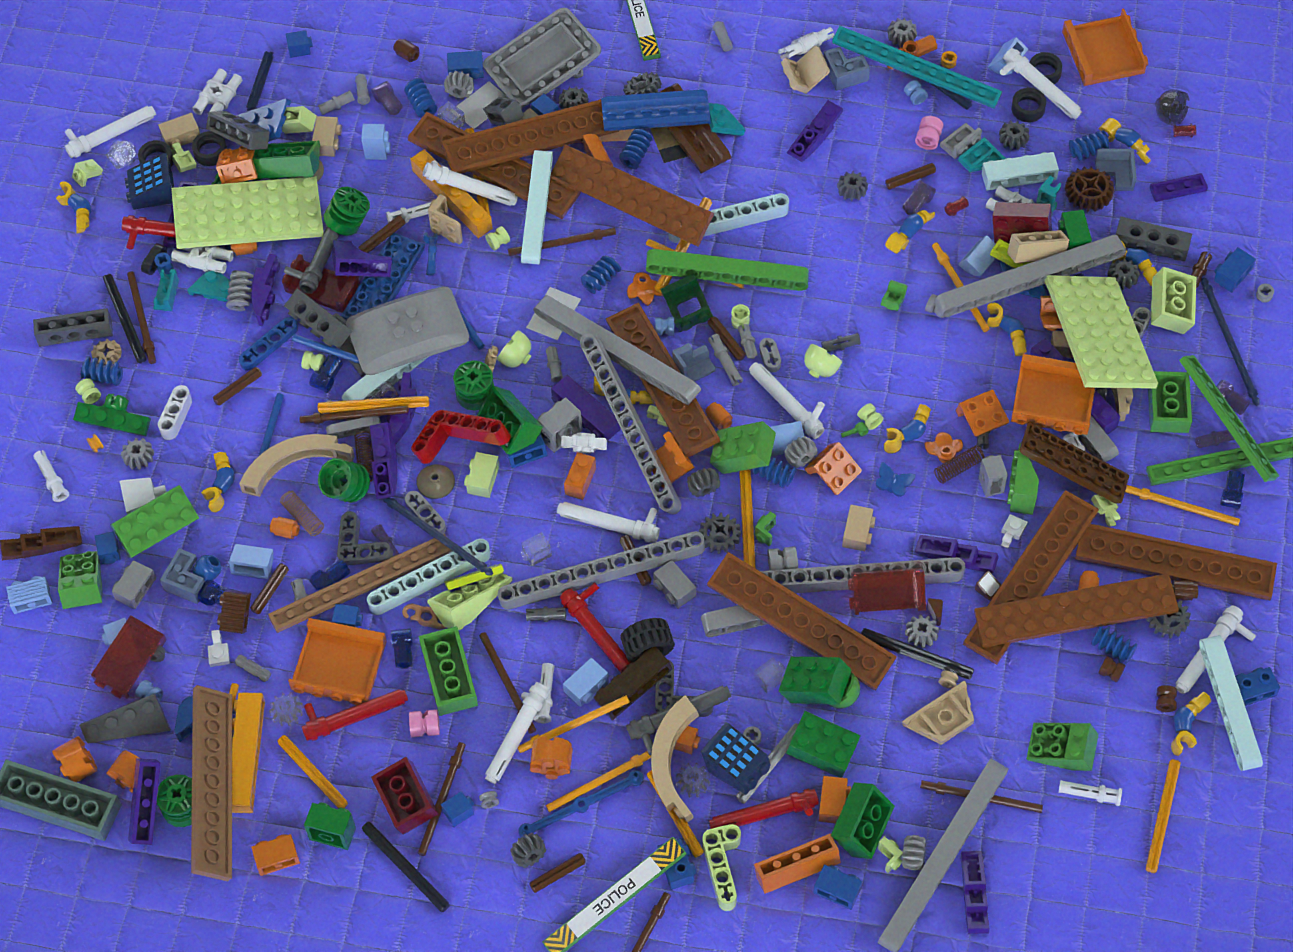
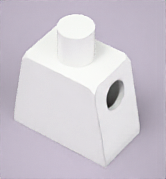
M151 478L120 481L127 514L167 492L165 485L154 487Z

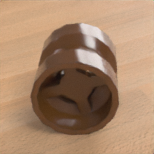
M1107 656L1099 670V674L1110 676L1111 680L1117 683L1126 665L1121 662L1116 664L1113 658Z
M1168 685L1159 686L1156 694L1158 697L1156 709L1162 712L1175 711L1177 707V702L1175 701L1177 689Z

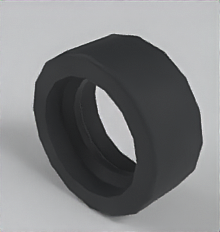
M1041 52L1031 58L1029 63L1034 67L1040 64L1052 66L1055 72L1044 76L1053 84L1059 81L1062 73V62L1056 55L1049 52Z
M1027 87L1020 89L1013 96L1012 113L1023 122H1035L1042 118L1045 113L1046 98L1041 91L1035 88ZM1029 99L1037 102L1039 108L1029 111L1022 109L1018 103Z
M212 131L197 135L192 143L195 159L204 166L217 165L220 153L227 149L225 139ZM216 143L220 145L218 151L213 154L206 155L199 152L200 148L205 144Z
M153 140L145 143L139 149L138 159L140 164L145 162V159L151 153L162 152L167 153L170 166L172 167L173 155L167 143Z

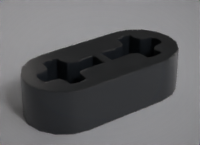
M156 243L142 262L141 271L148 275H153L158 267L154 261L155 256L159 253H167V247Z

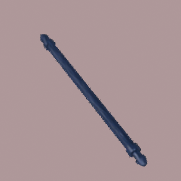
M1202 278L1203 291L1207 295L1248 391V396L1252 398V403L1257 406L1260 402L1257 397V390L1253 386L1214 296L1213 288L1208 284L1209 281L1206 278Z
M390 497L382 499L391 509H395L475 566L477 570L485 572L488 576L493 575L492 569L488 568L486 563L479 561L399 504L397 500Z

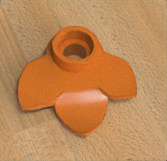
M644 272L635 274L633 283L627 288L629 299L638 297L647 306L653 301L654 295H663L655 290V285L658 281L652 280Z
M940 432L936 435L935 441L925 442L924 446L929 454L937 456L940 462L945 463L955 458L956 453L962 450L963 442L961 439L953 440L950 434L946 432Z

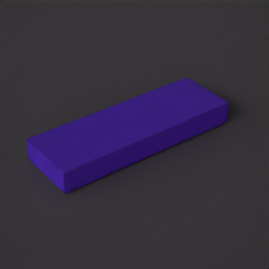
M1200 173L1150 184L1149 188L1155 202L1205 192L1208 186L1203 174Z

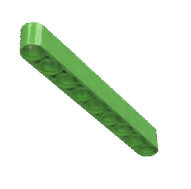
M659 249L649 250L646 258V270L652 274L687 277L694 273L696 279L796 291H803L808 288L809 270L802 266Z

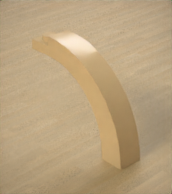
M1053 331L1051 344L1063 357L1074 359L1064 331ZM1111 388L1115 399L1116 412L1120 415L1119 421H1125L1126 414L1130 412L1133 390L1132 388Z
M324 434L302 435L284 440L267 449L248 467L239 483L242 493L260 497L268 481L279 470L301 459L328 457L353 462L355 457L353 447L344 443L339 444L337 436Z
M685 695L668 711L658 727L652 747L651 767L656 789L667 810L673 809L680 820L684 818L688 823L694 817L676 792L671 776V758L676 742L684 729L699 717L697 710Z

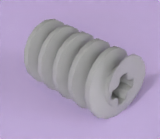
M234 270L230 275L231 281L229 282L230 288L228 289L229 295L227 296L228 302L226 307L234 311H245L244 307L250 306V303L245 300L251 299V296L246 293L252 291L251 288L247 287L252 286V281L248 279H253L254 275L246 271Z

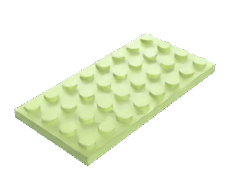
M317 176L171 188L177 249L323 237L324 234Z
M1048 275L1045 283L1084 387L1156 388L1158 385L1157 378L1118 281H1116V277Z

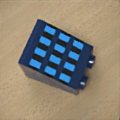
M167 153L158 155L127 170L125 186L126 189L129 188V192H126L127 202L131 203L133 210L172 204L171 188H174V180Z
M727 722L724 723L701 750L708 772L745 795L756 787L758 780L767 774L771 766L768 755Z

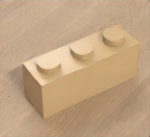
M1062 230L1012 234L1007 253L1014 263L1035 262L1067 251L1069 239Z

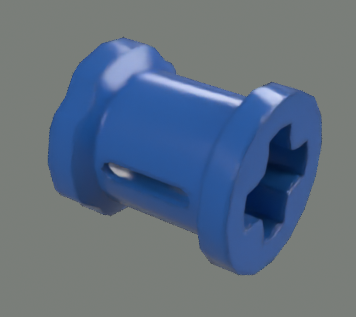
M163 252L155 256L154 261L156 266H158L159 274L163 269L165 274L170 275V270L174 269L170 255Z

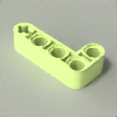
M734 824L709 829L702 836L703 850L717 902L724 911L733 910L737 902V893L725 853L727 850L737 848L741 843V830ZM729 834H734L737 836L735 839L727 838ZM715 839L717 842L715 844H709L707 843V840ZM720 858L722 861L720 863H714L712 862V859ZM725 877L727 881L719 882L717 878ZM725 891H727V896L730 899V901H727L726 898H724Z

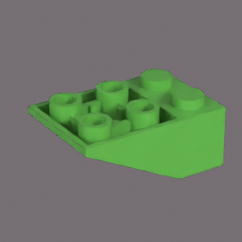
M1018 448V450H1014L1007 504H1010V512L1033 515L1039 479L1030 459L1021 454Z
M87 551L75 555L68 554L60 557L58 593L63 609L102 603L101 567L97 551Z
M1033 723L1026 759L1073 771H1092L1099 734L1090 723Z

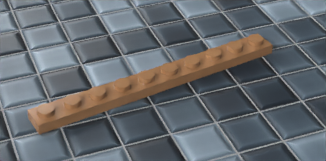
M433 538L269 613L268 617L276 632H281L335 607V604H342L453 551Z

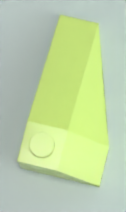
M500 573L479 580L477 584L461 586L460 590L451 593L450 590L443 591L428 599L427 602L443 626L447 628L457 626L459 631L464 626L470 624L498 596V590L501 587L510 584L513 580L512 577Z

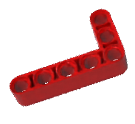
M438 410L431 416L413 443L411 450L422 464H428L435 458L449 436L500 446L508 443L511 434L500 420Z

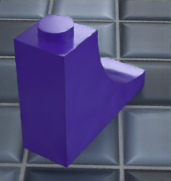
M333 240L332 259L335 275L391 277V257L363 252L356 248L352 241Z

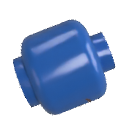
M203 555L194 564L192 572L204 578L205 584H209L221 573L222 567L217 557Z

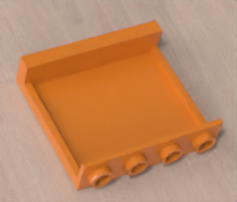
M1125 9L1121 10L1120 16L1074 26L1071 20L1064 21L1062 33L1084 86L1145 73L1146 66H1148V58L1142 52V44L1137 40L1136 30L1132 28L1131 18L1126 14Z
M1023 354L1011 422H1016L1020 425L1031 422L1040 428L1045 427L1056 431L1087 435L1090 427L1095 388L1084 387L1077 365L1074 362Z
M308 618V632L293 678L288 680L291 690L300 694L304 692L311 693L313 696L320 698L323 696L330 697L332 700L339 702L342 700L349 701L354 705L369 701L387 643L385 633Z

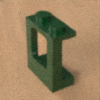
M694 273L660 289L679 332L687 331L693 326L704 323L713 317ZM692 298H697L701 309L681 318L677 308L678 305Z

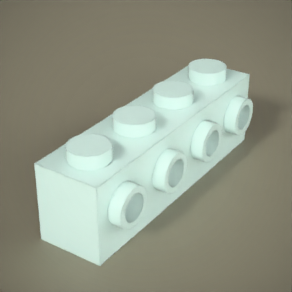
M1043 152L1037 155H1025L997 161L991 160L984 162L982 167V177L986 191L997 189L1000 185L1007 188L1045 182L1050 175L1054 177V180H1057L1059 172L1054 152Z

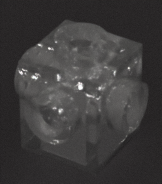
M117 141L111 146L112 149L105 156L116 169L130 166L138 154L131 142Z

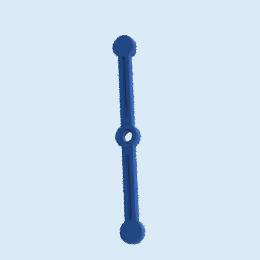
M638 770L630 772L627 778L586 798L577 797L573 804L532 824L524 823L519 827V836L522 838L524 834H534V832L575 812L584 813L590 805L631 785L639 786L643 782V774ZM580 802L585 804L583 807L578 806Z

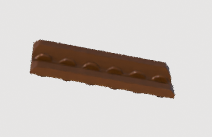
M675 83L660 92L684 90L678 83ZM709 124L667 127L700 173L731 159L729 150L717 134L711 132Z
M1031 422L1027 423L1019 448L1021 454L1113 503H1121L1123 501L1129 479L1127 473Z

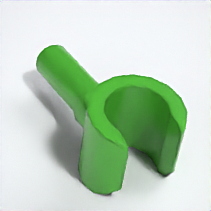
M859 422L855 425V428L841 433V436L843 438L857 432L860 436H864L868 433V427L863 422Z

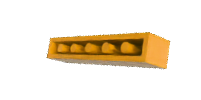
M425 149L410 158L412 171L437 197L440 194L446 197L447 207L478 239L493 229L491 216L465 190L447 184L442 185L437 183L436 180L430 181L423 176L426 163H431V161L435 160Z
M238 693V700H234L236 717L232 719V730H234L232 737V813H253L265 699L262 693Z

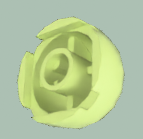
M517 330L511 337V340L504 346L497 360L511 368L518 367L522 363L526 365L532 357L529 354L531 351L529 338Z
M810 344L804 356L805 366L810 370L809 374L817 379L819 376L831 377L842 364V361L834 354L830 355L827 353V350L815 344Z

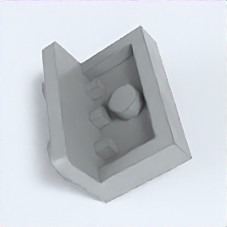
M965 123L941 141L940 147L956 159L981 140L982 129L977 128L974 130Z

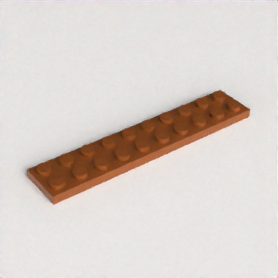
M600 99L444 140L441 142V146L451 171L461 174L533 155L534 150L547 151L562 147L565 144L570 145L583 141V135L595 134L600 137L619 132V130L604 131Z
M426 112L408 135V141L447 160L441 142L470 133ZM518 158L469 171L500 188L515 193L516 196L528 202L532 171L531 164ZM551 175L546 211L563 219L579 197L581 191Z
M566 144L551 172V175L572 185L573 188L697 247H699L714 216V213Z
M639 302L606 318V322L613 334L680 373ZM639 377L670 432L674 435L676 442L683 450L685 457L689 458L720 442L718 434L696 398L689 405H686Z
M1065 490L988 606L1043 596L1098 514L1099 509ZM976 622L964 640L963 645L998 665L1011 643L983 648Z
M1090 524L1078 542L1075 556L1077 560L1152 576L1169 573L1171 580L1193 581V583H1198L1199 586L1269 601L1272 598L1277 563L1095 524Z
M730 552L726 554L707 583V586L820 657H840L852 669L851 672L860 682L875 691L897 658L891 652Z
M1168 573L975 608L974 614L982 647L985 648L1095 628L1102 625L1106 626L1177 613L1179 608Z

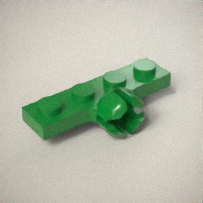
M108 394L103 406L78 402L73 420L146 437L151 418L128 413V399L121 395L114 396V394Z

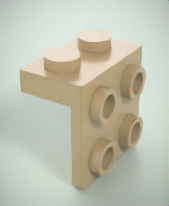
M814 46L797 62L788 58H784L781 61L784 68L783 72L789 79L790 87L795 91L797 90L805 94L830 72L818 46Z
M440 194L436 199L432 200L428 209L430 229L433 233L442 235L450 242L460 245L463 242L461 224L448 216L446 197Z

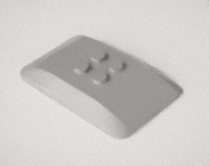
M560 8L488 56L483 62V67L509 99L517 100L522 107H525L542 94H547L595 60L601 54V46L568 8Z
M438 287L398 298L353 315L346 321V326L352 330L349 336L362 371L366 375H375L462 346L469 341L468 330L454 295L448 287Z

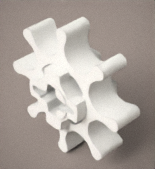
M577 433L572 435V437L561 436L562 448H573V452L594 453L596 450H607L606 438H595V434Z

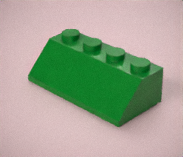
M320 141L270 143L267 149H255L252 160L258 176L257 179L253 180L258 181L263 178L275 180L280 177L289 179L297 176L309 178L314 176L319 168Z
M493 385L476 415L500 420L511 434V438L508 443L500 446L509 455L533 444L543 428L511 391Z

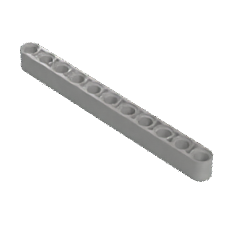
M1111 235L944 292L935 298V303L941 315L949 317L1046 284L1045 279L1048 275L1069 276L1116 260L1126 253V249L1118 235Z
M545 295L533 308L536 315L578 341L585 334L594 335L603 343L610 360L686 405H689L701 391L700 386L693 380L548 295ZM594 340L590 342L589 347L593 345Z
M592 334L583 335L580 339L581 348L659 507L669 514H677L681 509L679 497L603 343ZM594 340L593 345L589 347L590 342ZM601 356V361L597 363V359ZM609 372V376L604 379L605 374ZM617 388V392L612 395L613 389ZM625 403L624 409L620 411L621 405ZM633 420L632 425L628 427V422ZM641 436L640 441L636 443V438ZM646 452H649L648 457H647L646 459H644V458H643L644 454H645ZM657 468L656 473L651 475L652 470ZM662 484H664L665 488L663 491L660 492L659 488ZM672 500V506L667 508L668 502Z
M694 531L508 584L498 590V599L504 609H513L559 596L570 588L576 591L587 588L594 582L600 584L663 566L671 560L677 562L695 557L705 551L704 536L700 532ZM693 542H700L698 545H692ZM675 547H681L678 551L673 550ZM658 552L663 553V554L660 555V556H655V555H654L655 553H658ZM637 558H643L642 561H635ZM619 563H624V564H625V565L622 566V567H617V565H618ZM599 569H606L604 572H598ZM581 574H587L584 578L579 577ZM563 579L568 580L566 583H560ZM543 585H550L546 589L541 588ZM525 590H530L528 594H522ZM505 596H512L510 599H503Z
M941 558L760 572L775 581H783L784 583L781 585L794 593L958 582L964 576L965 563L960 558ZM957 568L960 571H953L952 569ZM932 570H939L940 572L935 573ZM913 571H918L920 574H914ZM898 572V573H900L901 575L897 576V575H894L893 573ZM874 574H880L881 576L876 577ZM860 575L862 578H855L854 576ZM840 576L842 579L837 580L834 577ZM815 578H822L823 580L817 581ZM801 579L803 582H796L795 580Z
M993 759L988 761L878 940V944L891 952L899 951L1002 783L1009 768Z

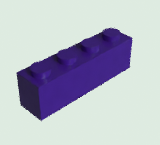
M568 375L551 388L552 401L556 403L566 397L581 411L582 427L591 431V434H595V438H606L608 441L621 430L615 415Z
M136 758L128 841L131 844L152 845L161 764L157 759Z

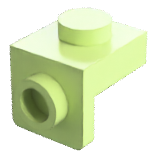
M93 159L75 163L72 178L81 187H84L88 178L102 175L103 169Z
M884 836L879 841L878 850L890 859L885 868V871L889 873L892 869L897 870L900 867L903 852L892 839L888 840Z

